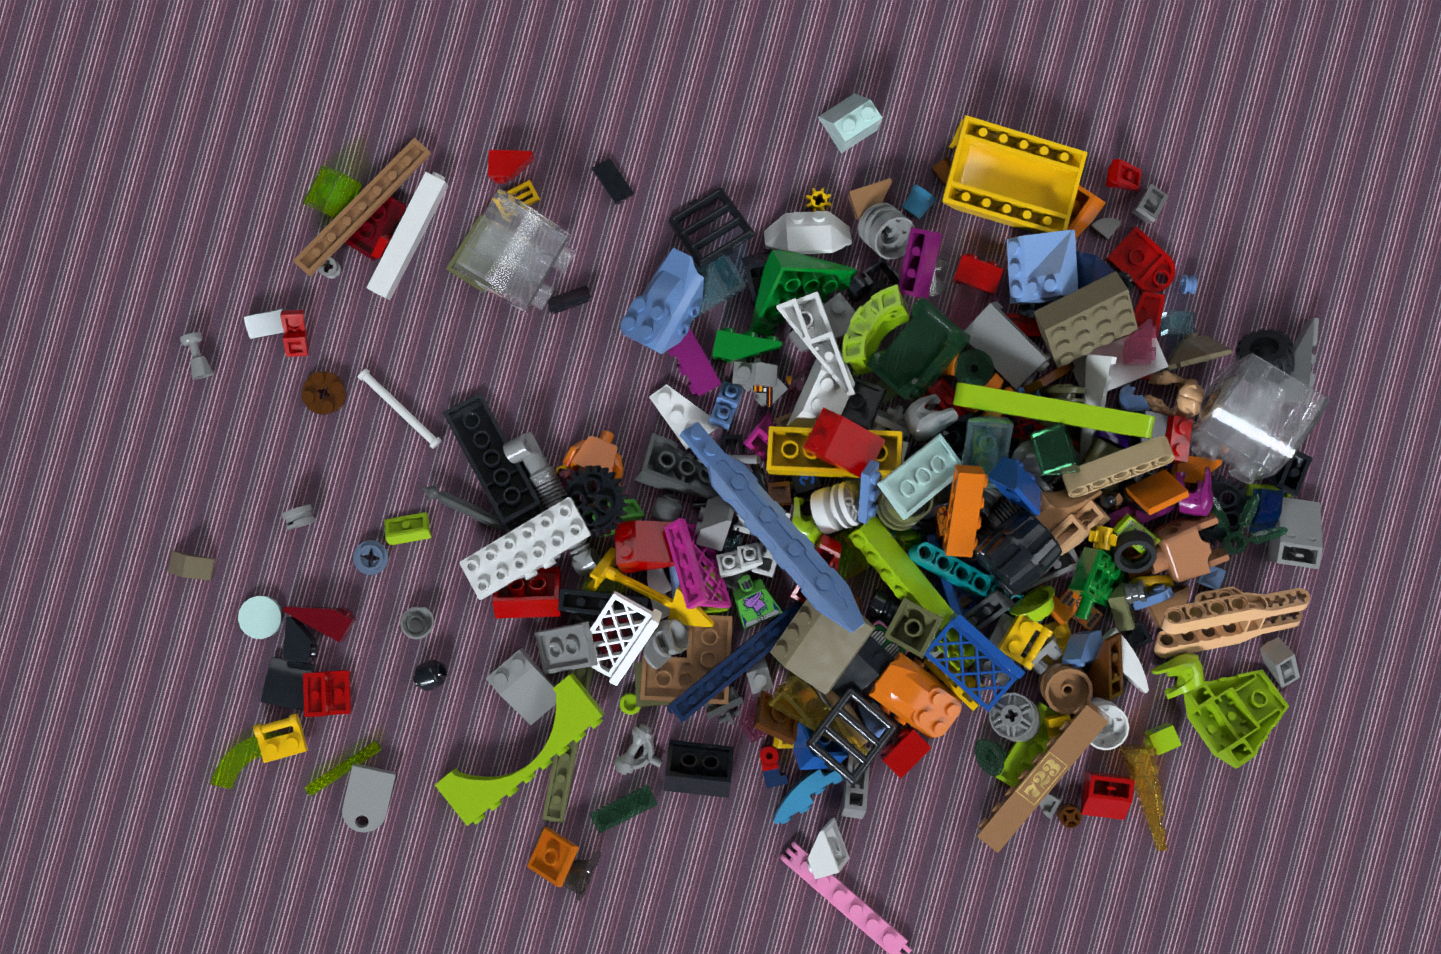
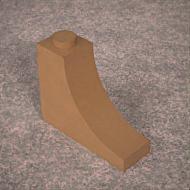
M1067 489L1057 492L1041 491L1040 514L1038 516L1030 514L1052 532L1070 514L1075 515L1090 500H1096L1103 493L1099 489L1086 495L1072 498L1068 495Z

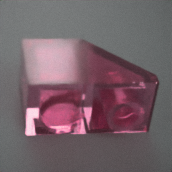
M1148 319L1124 341L1123 365L1150 366L1151 360H1155L1156 347H1152V338L1156 339L1157 326L1152 325L1153 319Z

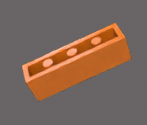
M955 464L942 544L946 556L972 557L973 550L977 548L978 538L976 531L981 527L979 512L984 507L983 488H986L988 484V475L985 474L981 466Z

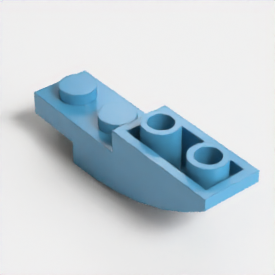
M812 769L800 778L785 794L773 815L774 823L778 824L780 822L785 824L793 818V814L797 812L801 814L811 808V804L814 803L811 794L818 795L826 790L825 786L832 782L837 784L845 778L834 769H829L822 773L821 769Z

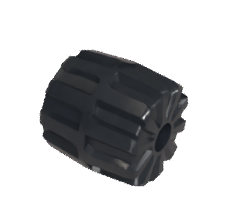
M1019 510L993 529L975 549L974 553L981 567L988 570V575L992 579H996L1003 590L1006 589L1009 594L1015 596L1020 595L1041 579L1060 558L1062 550L1055 537L1037 518L1024 510Z

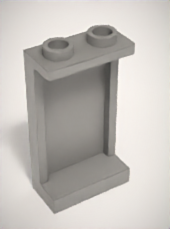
M997 301L992 302L962 333V336L1017 390L1035 380L1033 376L1037 372H1043L1049 366L1047 361L1052 356L1044 354L1001 311L1003 307Z

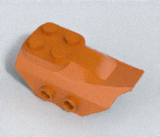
M900 652L876 681L874 688L868 695L881 703L879 708L890 715L891 712L896 714L894 718L904 726L908 723L928 738L943 736L961 712V699L950 688L940 682V678L931 669L928 672L924 670L925 664L917 658L912 661Z

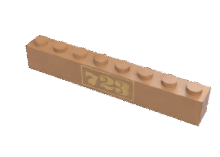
M1088 699L1084 704L1080 702L1072 712L1075 714L1070 721L1066 719L1059 727L1061 732L1056 738L1052 736L1045 744L1046 750L1042 754L1038 752L1031 761L1033 764L1029 770L1025 768L1017 778L1019 782L1016 786L1011 785L1004 793L1005 799L1002 802L997 801L992 807L990 817L988 819L984 817L978 824L977 828H979L977 837L997 853H999L1109 722V716Z

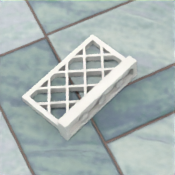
M614 591L590 628L591 636L592 634L602 632L604 638L603 641H593L598 665L591 667L610 677L609 682L617 686L659 625L662 612L655 608L653 611H650ZM617 600L623 603L625 609L615 611L613 602ZM639 612L645 617L643 620L634 621L631 613ZM627 614L629 622L619 624L617 616ZM612 617L615 625L604 627L602 619ZM631 627L633 635L623 637L621 629ZM617 630L619 638L608 639L606 632ZM621 643L623 650L613 652L611 645ZM606 646L608 653L598 655L596 647ZM611 659V668L603 666L600 660Z

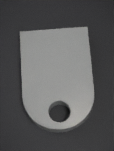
M353 763L342 808L343 819L351 829L358 832H371L382 825L387 814L397 772ZM363 815L368 818L369 822L365 825H360L356 818Z

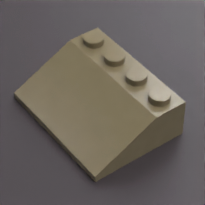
M806 599L770 653L786 669L826 695L864 645L875 627L862 615L865 624L851 633L817 611Z

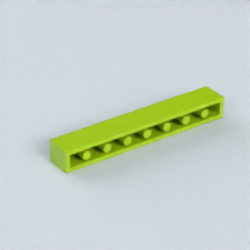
M876 515L871 517L867 524L862 523V525H858L848 537L901 602L906 598L944 618L934 636L935 638L950 621L949 618L953 615L954 611ZM953 627L946 633L947 642L958 641V631ZM962 636V641H968ZM971 643L962 644L963 657L975 656L974 646ZM959 644L947 645L948 658L959 657ZM943 645L937 646L944 653ZM975 659L963 660L964 668L971 666ZM960 660L949 661L957 671L960 670Z

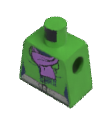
M744 575L738 579L740 587L735 589L733 594L744 630L782 614L777 600L762 579L752 581L750 575Z

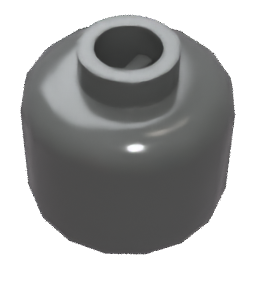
M666 493L663 496L657 497L651 512L652 517L656 521L674 522L679 519L683 507L679 502L680 499Z

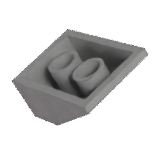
M523 648L519 649L486 677L487 681L499 695L530 725L556 704V693L552 689L555 685Z

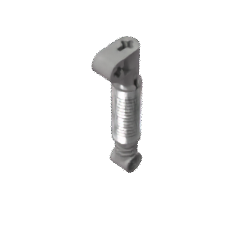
M532 432L521 434L503 445L504 453L510 462L518 463L523 461L530 475L529 481L532 487L537 488L534 490L535 492L538 491L536 495L540 494L538 498H542L540 502H544L542 503V505H545L543 509H549L564 500L561 496L567 495V493L562 490L563 486H561L562 483H559V476H556L557 473L554 468L549 466ZM587 538L568 549L572 550L570 552L571 555L574 554L572 565L576 573L581 577L591 573L601 561L598 552L594 548L589 549L590 543L586 544Z

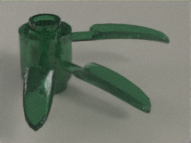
M1258 494L1252 495L1238 519V524L1240 525L1238 532H1230L1227 526L1230 522L1220 503L1213 496L1211 513L1218 519L1217 526L1224 528L1227 533L1222 539L1221 545L1222 549L1229 555H1237L1247 548L1248 542L1253 541L1254 544L1267 542L1281 537L1288 531L1286 527H1275L1253 532L1250 538H1246L1242 534L1244 527L1248 528L1255 515L1260 500ZM1231 540L1236 542V548L1231 546Z

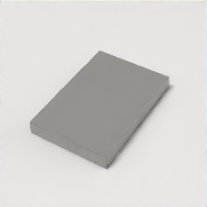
M588 622L534 632L544 674L598 665Z

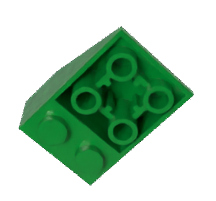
M722 327V330H717L712 359L734 364V361L741 362L780 350L782 342L778 341V337L766 335L764 339L756 337L757 333L744 331V334L735 333V329Z

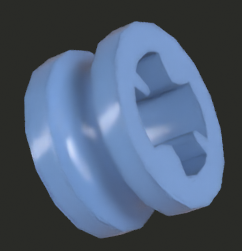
M1184 274L1180 283L1181 293L1186 294L1189 292L1194 294L1197 287L1196 275L1188 277L1187 274Z

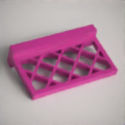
M679 518L665 526L666 537L686 608L694 609L698 606L731 607L724 578L720 576L716 550L701 545V549H699L694 544L698 538V535L694 534L696 524L686 523L685 519ZM705 552L709 555L710 560L704 555ZM701 561H702V562L704 563V565L707 567L706 570H705L704 567L700 564ZM711 572L715 575L716 580L710 575ZM706 582L713 587L712 590L706 585ZM717 592L720 594L722 601L716 595Z

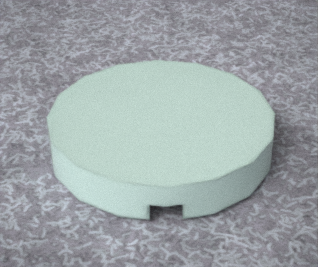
M269 596L249 598L242 604L239 610L238 621L240 628L246 635L255 639H264L274 635L280 629L283 622L281 606Z

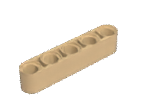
M1159 436L1064 472L1062 478L1068 495L1075 498L1167 465L1175 457L1167 437Z

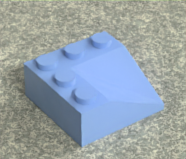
M1075 230L1023 235L1007 239L1010 304L1030 305V303L1054 301L1078 290Z

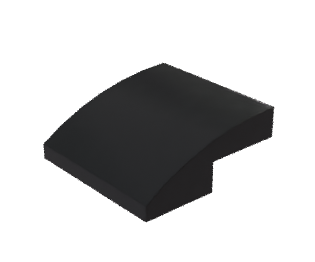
M273 656L267 671L261 702L304 711L303 673L314 672L315 665L304 662L283 661V658Z

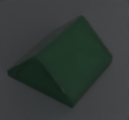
M1063 423L1030 433L1042 476L1079 473L1081 471L1069 430Z

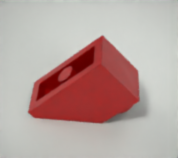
M488 150V177L497 184H505L507 181L514 180L534 161L533 152Z

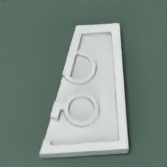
M667 384L649 396L686 450L690 447L680 437L683 430L696 422H699L708 434L718 428V426L708 423L710 418L708 414Z

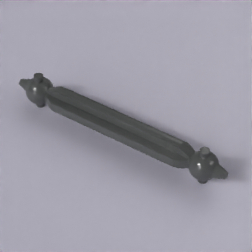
M437 484L430 487L423 486L422 490L426 492L427 500L431 501L437 498L440 503L495 529L504 530L496 514L451 493L439 491Z

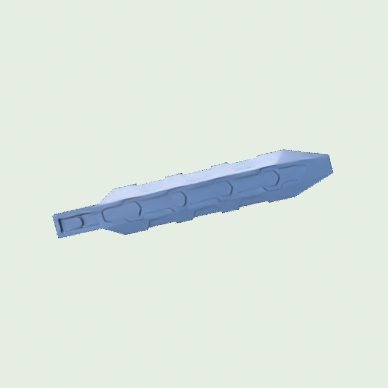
M699 422L683 430L680 437L707 467L711 486L742 518L748 530L753 535H756L764 544L781 569H785L801 588V592L813 607L851 633L865 624L849 585L834 568H831L814 549L813 543L807 536L796 528L785 515L786 512L778 502L773 501L757 482L758 479L748 467L725 454Z

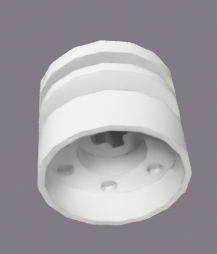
M852 481L834 484L833 487H824L815 490L811 494L812 516L817 527L824 534L862 525L861 522H858L860 491Z
M1098 697L1091 698L1090 702L1109 716V722L1091 742V745L1101 750L1115 749L1123 744L1128 736V718L1113 702Z

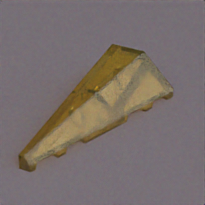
M794 673L778 686L768 702L772 708L814 731L831 710L814 690ZM837 716L830 726L866 756L869 751ZM826 733L823 734V736H825L826 738L834 741Z
M1138 744L1119 747L1130 777L1135 780L1134 789L1157 851L1168 850L1164 837L1166 831L1161 822V817L1164 816L1161 786L1157 776L1159 769L1154 761V755H1157L1156 748L1151 745L1141 747Z

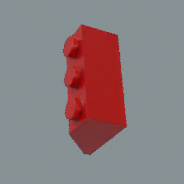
M542 567L537 570L538 574L531 579H517L493 593L492 603L495 619L560 617L561 611H558L561 589V567H549L547 569Z

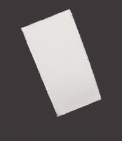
M758 542L739 546L737 551L716 555L721 578L739 574L763 564Z

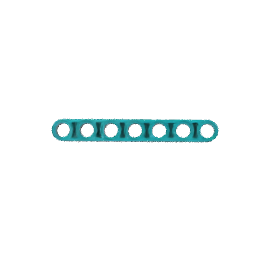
M931 543L914 544L909 549V557L915 564L980 600H984L992 594L994 589L999 590L1011 600L1013 599L1015 603L1024 597L1022 594L1015 596L1009 594L1006 589L1003 590L999 586L997 580L992 579L990 576L954 556H946L943 550ZM920 548L924 550L925 555L923 558L919 554ZM939 558L943 562L942 568H940L938 565ZM957 569L961 571L960 579L956 574ZM976 579L979 581L978 588H976L975 586ZM1010 608L1004 612L1013 618L1016 617V615H1012L1009 612Z

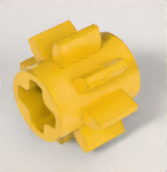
M812 188V196L806 195L805 198L810 201L806 205V209L812 208L813 212L825 211V207L830 208L832 205L830 202H827L831 194L826 195L824 188L817 192ZM818 197L822 198V203L819 206L815 205V200Z
M1096 526V531L1090 530L1088 541L1093 543L1094 549L1109 551L1110 545L1116 546L1118 536L1113 534V528Z

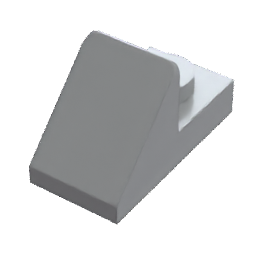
M1150 184L1131 213L1147 224L1153 223L1169 196L1153 184Z
M734 361L732 384L776 388L778 365Z

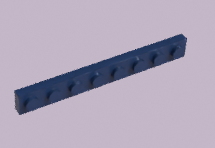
M796 600L782 614L776 616L671 701L667 706L679 722L683 723L769 653L803 603Z

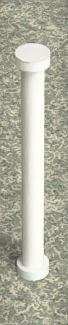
M367 368L358 375L361 381L364 380L430 443L432 449L438 446L442 440L439 437L436 438L369 374L370 371Z

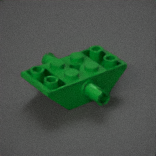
M1111 545L1109 551L1087 547L1083 549L1069 586L1070 590L1082 597L1075 613L1076 617L1088 621L1094 602L1111 609L1108 598L1119 584L1123 583L1126 579V572L1118 568L1114 562Z

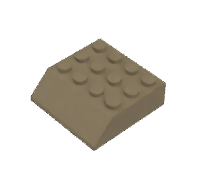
M1116 271L1034 311L1047 354L1052 356L1049 359L1050 363L1056 368L1067 365L1073 360L1088 355L1104 345H1109L1114 340L1129 335L1138 329L1128 288Z

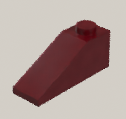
M286 606L282 610L339 643L345 641L357 619L352 616L353 612L345 607Z

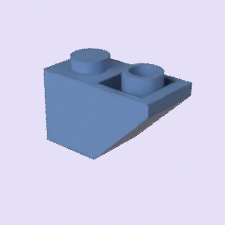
M1101 630L1081 631L1071 634L1062 658V664H1072V667L1075 668L1093 663L1103 643Z

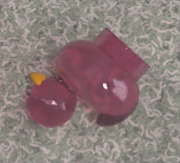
M801 371L796 374L795 378L787 376L783 383L788 388L787 391L794 392L798 389L801 394L810 373Z

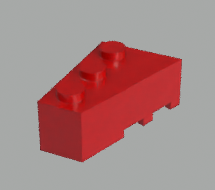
M822 534L814 549L831 568L838 571L842 543ZM794 581L790 597L804 604L807 598Z

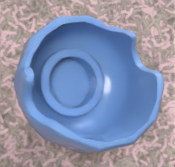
M1128 384L1120 390L1118 398L1123 411H1150V407L1143 395H1133L1135 387H1130Z

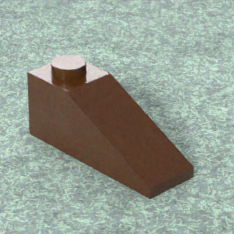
M1116 633L1104 639L1088 672V678L1093 688L1092 696L1111 701L1123 694L1121 633Z

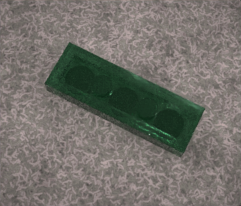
M649 784L591 812L590 816L600 834L658 805V802Z

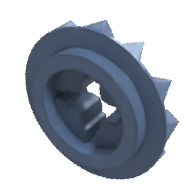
M374 540L362 542L354 551V564L360 572L366 575L378 574L386 568L389 560L388 550L382 543ZM373 548L374 556L380 559L374 560L370 567L369 559L363 558V556L370 555Z

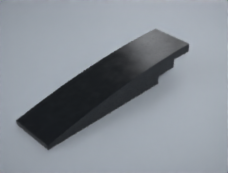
M482 393L442 412L506 533L511 532L545 511L520 463H512L506 457L503 445L508 441Z

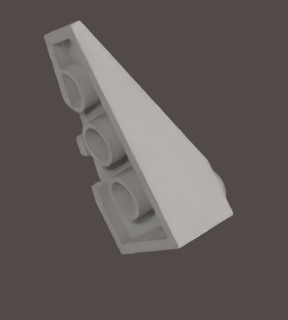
M1319 318L1309 319L1304 324L1293 343L1295 369L1291 372L1289 378H1284L1283 382H1276V385L1272 386L1269 384V400L1291 405L1310 402L1315 374L1311 373V367L1316 362V355L1312 353V348L1317 344Z

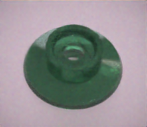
M967 350L955 362V376L960 383L984 386L993 376V361L982 350ZM977 365L978 371L972 373L970 371L971 366Z
M978 740L975 744V757L978 764L987 774L991 776L1000 775L1006 760L1005 750L1000 744L994 743L991 740Z

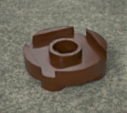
M326 371L313 373L307 378L302 387V401L309 410L320 415L337 412L343 407L347 398V392L342 379ZM327 387V392L330 395L321 399L319 391Z

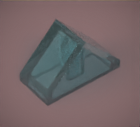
M1170 310L1162 313L1160 323L1161 336L1195 333L1194 312Z

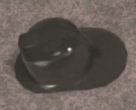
M597 851L590 860L577 859L573 861L563 883L564 887L576 893V899L579 901L583 899L588 890L591 877L599 863L601 851Z

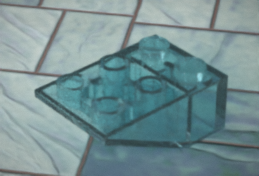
M723 255L703 268L698 267V265L695 266L698 274L704 277L702 305L699 314L694 319L746 289V283L729 255L727 257Z

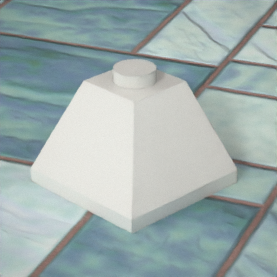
M831 818L819 832L807 858L808 869L813 873L815 879L839 873L850 859L835 818Z

